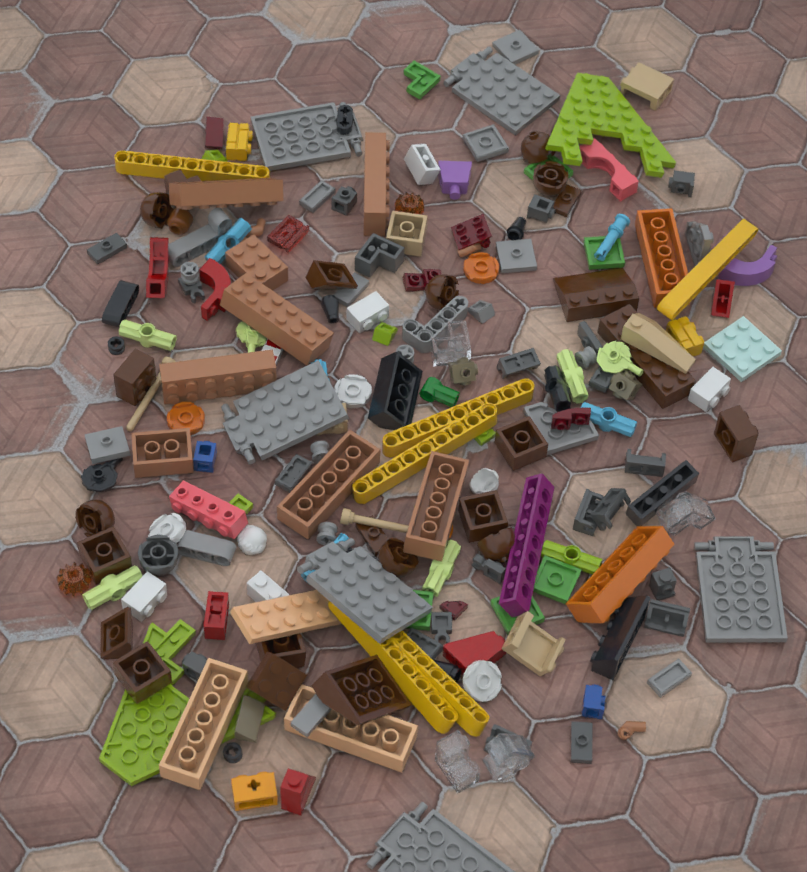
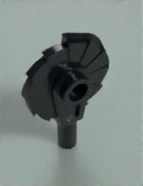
M123 458L105 462L103 465H90L87 469H84L83 475H81L82 485L87 490L95 491L96 493L106 492L113 488L118 477L115 467Z

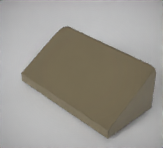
M244 695L235 728V739L256 742L265 707L264 703Z

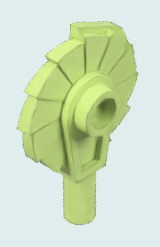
M243 321L238 324L236 328L237 338L239 337L241 342L246 343L248 353L255 352L256 347L264 346L267 340L265 336Z
M612 341L609 344L607 342L603 348L599 347L597 362L604 372L616 374L623 370H630L636 375L641 376L644 371L630 360L632 358L630 349L623 342Z

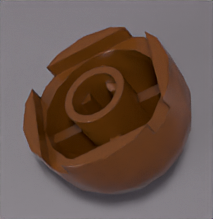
M530 132L521 143L523 160H528L529 163H539L547 160L548 155L551 154L553 156L556 151L545 149L550 136L544 132Z
M547 161L541 166L540 164L537 165L534 169L533 184L540 194L550 197L557 196L567 186L568 171L566 172L564 170L565 167L560 163Z
M162 192L150 193L143 199L140 206L142 220L154 228L162 229L164 225L168 226V218L174 210L170 205L169 194Z
M440 274L434 276L425 287V294L429 305L435 309L442 310L453 298L459 295V290H456V284L459 285L456 277Z
M89 500L81 504L75 511L77 525L79 528L83 527L86 531L84 534L87 537L111 528L115 524L112 508L102 500Z
M511 527L498 531V534H491L477 543L478 549L485 559H491L494 562L500 561L501 564L508 562L510 549L515 542V534Z
M389 538L379 550L378 561L382 564L383 569L394 574L397 578L405 577L418 565L417 555L403 552L405 542L402 540Z

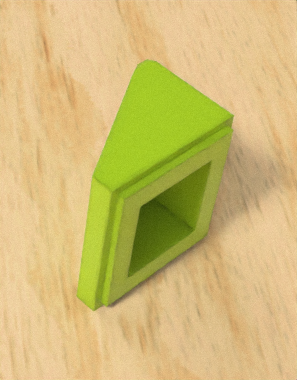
M206 150L201 158L228 162L219 150Z
M381 322L375 327L372 340L388 346L397 333L398 328Z

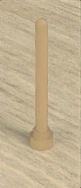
M166 356L163 358L160 364L171 363L176 361ZM160 372L127 424V431H133L161 385Z
M343 508L340 524L345 525L355 522L407 533L409 527L408 525L355 515V512Z

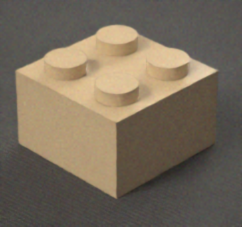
M392 211L386 239L405 247L404 254L421 257L427 230V215Z

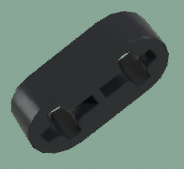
M342 105L337 111L336 129L339 134L347 135L352 131L353 108L349 105Z

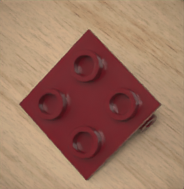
M484 213L451 227L459 251L477 243H480L483 248L490 246L489 238L492 235Z

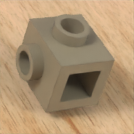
M468 357L457 358L456 362L448 363L450 380L454 384L469 385L471 381L476 380V375H478L477 364H474L470 359L468 360Z
M628 371L618 372L611 378L609 389L619 399L633 400L642 383L637 381L635 375Z

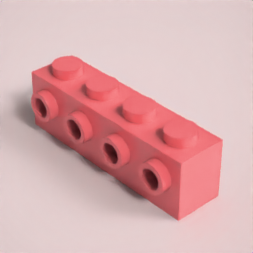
M184 480L169 496L171 507L175 512L188 516L192 521L202 523L208 529L212 528L218 531L224 537L228 536L235 539L248 524L244 510Z

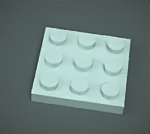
M744 316L705 341L703 346L740 382H743L772 362L782 353L778 346Z

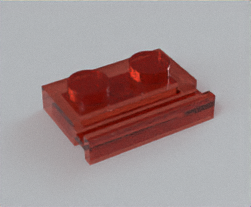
M288 214L267 236V241L280 249H285L289 253L309 232V226L303 225V222Z

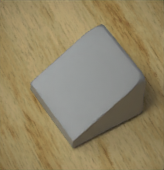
M482 300L468 308V312L480 323L486 322L495 315L492 304Z

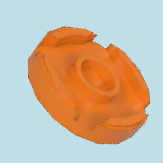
M477 252L471 254L464 261L463 272L470 281L477 284H486L492 282L498 276L499 263L490 254Z
M192 402L177 403L167 413L169 429L190 428V436L198 433L205 424V414L199 405H194Z

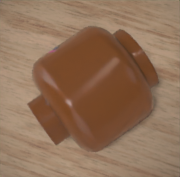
M175 208L170 214L167 224L170 231L174 234H185L189 231L194 218L189 210Z

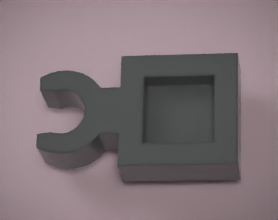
M181 277L178 278V284L186 296L191 295L192 303H196L195 297L197 296L205 300L200 281L194 285H186L182 282Z
M479 554L474 556L472 567L484 571L483 575L501 584L505 577L506 568L499 562H494L491 559L485 560Z
M431 612V634H436L435 641L438 642L440 639H443L446 643H450V636L448 634H452V612Z

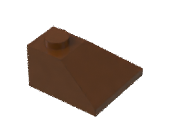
M313 260L305 277L310 287L315 290L357 289L358 287L349 270L342 263Z

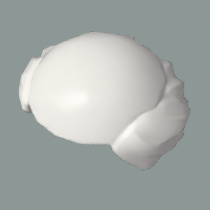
M488 468L479 470L478 473L473 475L469 483L472 493L480 494L497 490L499 476L496 471Z
M245 526L237 536L238 547L246 555L259 554L266 547L267 535L264 530L257 526Z

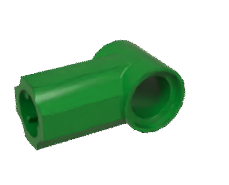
M429 377L420 390L419 395L427 402L435 400L454 407L458 402L460 392L443 386L441 381L435 377Z

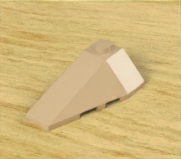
M632 314L623 326L621 340L685 374L694 364L696 359L656 321L643 314Z

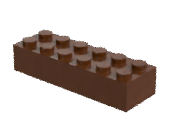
M629 304L601 318L597 333L608 344L612 341L623 342L624 345L629 347L632 356L630 360L634 365L644 370L641 376L633 372L631 373L642 383V386L659 406L664 409L689 396L696 380L689 372L685 374L621 340L623 326L632 314L637 313Z

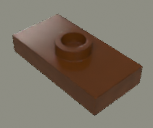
M567 184L566 188L558 195L554 202L553 208L556 209L555 213L567 217L581 195V189Z
M355 523V527L374 556L378 555L380 548L388 540L382 528Z

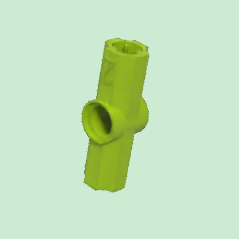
M549 540L544 542L540 556L544 558L546 555L582 569L583 572L592 575L601 566L603 560L581 552L575 545L566 547Z

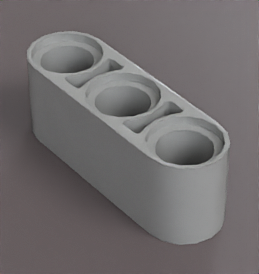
M186 530L184 536L177 543L178 553L182 556L221 566H229L236 550V544L226 539Z

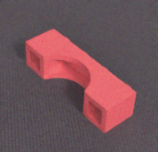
M593 138L591 145L582 144L579 146L582 164L587 169L598 168L611 175L609 191L620 202L637 193L639 181L636 176L632 175L613 154L607 151L602 143Z

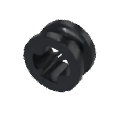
M114 336L108 340V350L112 355H120L124 352L123 338Z
M236 742L226 744L223 748L224 759L229 763L239 762L243 755L241 746ZM233 749V751L236 752V755L232 756L229 753V750Z

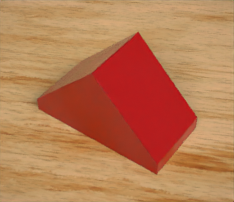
M716 279L712 295L711 316L730 317L735 281Z

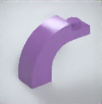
M770 245L762 258L754 262H743L734 258L719 273L718 278L735 281L734 285L752 286L764 282L773 274L777 255H775L777 247Z

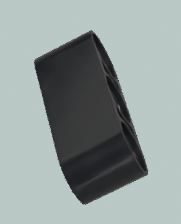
M123 280L118 282L103 312L102 323L120 328L122 320H126L138 296V284Z

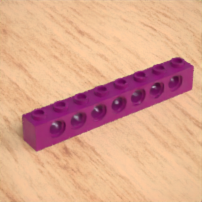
M543 473L527 477L525 480L514 531L515 542L510 549L499 605L511 617L529 612L555 488Z

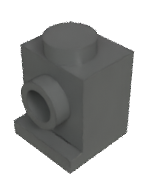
M674 170L673 177H669L668 182L671 192L688 194V197H692L695 173Z
M341 186L335 196L331 198V210L347 216L357 202V192H355L354 188Z
M534 194L528 206L527 218L530 219L532 217L547 223L548 219H553L555 215L554 201Z
M669 567L651 574L649 587L658 601L676 595L674 589L677 580L671 568Z
M192 651L190 654L187 653L182 660L184 674L198 681L208 659L204 655L196 654Z

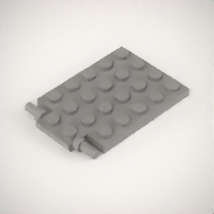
M489 46L477 54L472 53L451 70L450 77L443 81V84L448 87L453 82L459 80L452 87L454 94L516 136L558 102L560 95L498 53H495L485 61L486 57L493 52V49Z
M334 102L251 116V124L263 164L269 171L351 157L348 144H351L356 156L363 154L360 147L363 137L355 113L353 112L352 131L347 135L339 134L336 129L337 109ZM341 102L339 106L346 105V103Z
M319 360L234 400L233 403L239 413L238 416L231 412L228 404L221 406L226 421L223 423V426L235 451L245 456L248 464L255 463L252 454L253 447L256 448L261 460H264L349 419Z
M714 536L713 540H708V542H694V550H708V552H696L695 555L706 643L787 641L775 551H760L773 550V542H760V540H754L753 536Z
M353 538L336 544L331 542L307 555L305 563L297 567L298 573L302 574L308 570H316L308 574L306 581L379 644L428 615L433 608L394 574L383 569L382 564L360 546L346 553L348 548L355 544Z
M421 802L414 811H410L408 814L403 812L375 843L377 846L374 851L375 854L366 863L370 869H373L380 860L390 856L379 868L378 872H515L436 810L432 809L419 824L420 816L428 808L424 802Z

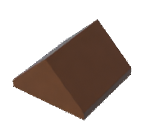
M130 607L124 608L101 622V659H119L133 650V619Z

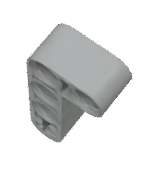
M221 208L213 209L208 215L207 225L169 244V261L173 266L178 267L210 251L218 242L219 237L226 234L232 227L231 219Z
M456 296L425 326L414 319L404 321L402 327L403 341L421 353H429L467 317L468 299L463 296Z

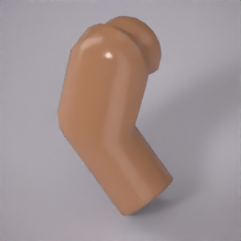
M257 219L256 225L251 226L252 230L246 237L249 238L253 234L256 237L261 236L266 224L265 219Z
M477 243L460 251L457 249L460 258L479 252L482 247L480 243Z
M626 721L618 730L619 738L627 740L634 732H646V722Z

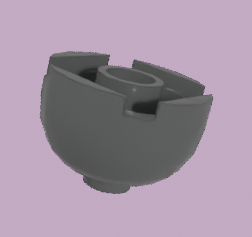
M153 535L148 537L147 541L143 544H140L138 558L141 567L146 572L162 576L171 572L177 565L179 556L177 544L171 541L168 536Z

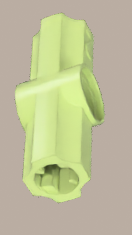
M122 320L118 331L120 336L140 341V344L144 347L156 346L169 351L174 349L177 340L176 335L157 330L151 323L141 325L128 320Z
M564 349L557 353L556 356L564 383L570 388L572 402H576V404L583 403L588 399L589 395L584 384L582 368L578 367L573 352Z
M448 540L443 560H433L431 563L429 575L423 584L422 591L434 592L433 597H438L445 581L449 580L453 572L454 563L461 550V546L456 541Z
M135 565L118 575L110 574L101 581L100 585L82 594L83 599L91 610L109 600L117 601L143 575Z

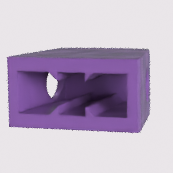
M438 161L440 168L438 178L442 193L450 194V198L453 200L459 199L460 194L467 193L472 162Z

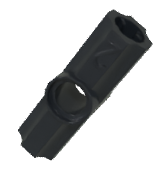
M556 365L548 366L544 370L545 390L551 395L555 410L560 412L571 409L570 388L564 383L560 368Z

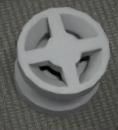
M194 262L183 263L180 268L182 282L186 285L196 284L199 281L198 265Z
M405 344L396 349V352L398 351L414 363V349L411 346Z
M587 346L584 348V351L575 353V360L582 369H586L589 367V364L597 362V354L592 347Z
M316 441L311 444L312 461L318 464L329 452L328 442Z
M331 522L320 523L318 525L317 542L324 546L334 542L338 529L337 526Z

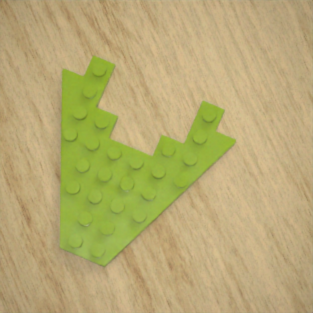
M588 73L576 74L545 147L546 150L561 152L564 164L581 166L582 157L578 143L591 145L593 142L592 134L621 138L623 150L640 152L646 176L662 178L664 174L663 167H675L676 161L609 77L590 75Z
M181 619L167 633L154 623H151L143 642L148 641L171 670L172 683L139 704L135 703L125 689L99 757L100 762L130 786H134L160 773L159 764L189 701L187 696L173 687L184 675V670L171 660L196 635V630ZM248 688L244 691L222 743L235 738V728L244 695L262 703L266 701L264 698ZM266 705L260 726L276 718V713Z

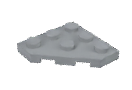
M692 221L687 222L684 234L695 267L711 251L710 246L714 241L713 233L709 231L708 225Z
M539 402L526 406L523 409L525 416L531 417L547 441V455L598 440L599 434L591 420L589 425L571 424L570 430L551 429L552 415L557 413V411L548 407V404Z

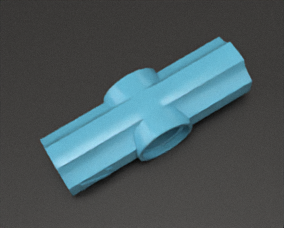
M239 218L226 234L219 237L216 245L205 255L206 261L211 258L221 264L226 258L225 252L243 240L252 230L251 225L243 218ZM228 238L231 241L229 247L226 246V241Z
M587 402L582 404L581 408H591L590 420L592 423L597 424L602 431L610 432L613 430L629 437L633 436L637 421L617 414L616 410L611 407L600 408Z

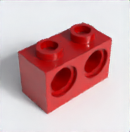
M208 591L204 619L205 639L225 640L229 612V592Z

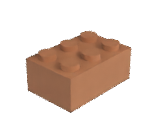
M254 234L225 252L226 266L238 278L248 273L272 291L288 281V267Z
M190 428L131 433L135 478L194 473Z

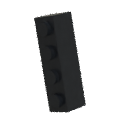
M687 460L683 461L629 504L626 515L636 526H642L695 484L699 472Z

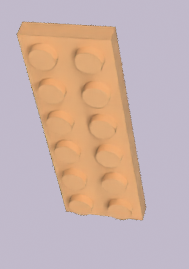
M317 590L235 606L230 611L249 644L342 624L328 608L329 600Z

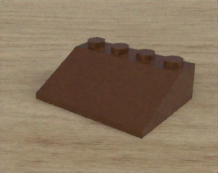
M623 268L553 278L566 322L605 317L629 304L637 312L639 295L634 282Z
M378 655L325 671L311 685L323 704L358 726L412 705Z

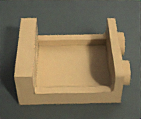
M639 62L630 69L628 76L622 79L620 83L621 93L624 95L629 90L650 100V109L656 111L672 91L674 79Z
M527 611L517 617L502 650L537 675L542 676L554 670L556 666L555 661L563 652V644L566 639L563 637L555 639L532 622L534 615Z

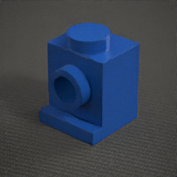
M197 441L193 459L194 471L214 472L217 454L216 443Z
M586 685L582 717L603 718L605 709V696L602 695L603 687L599 685Z

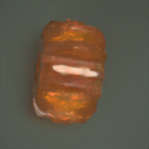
M405 192L404 195L400 194L398 199H396L395 211L422 215L424 212V200L421 199L420 194L415 195L414 192L411 194Z
M75 562L72 566L66 564L65 569H60L59 575H57L60 591L63 590L65 595L72 593L73 597L78 592L82 595L83 590H89V584L92 582L89 569L85 568L83 564L77 566Z

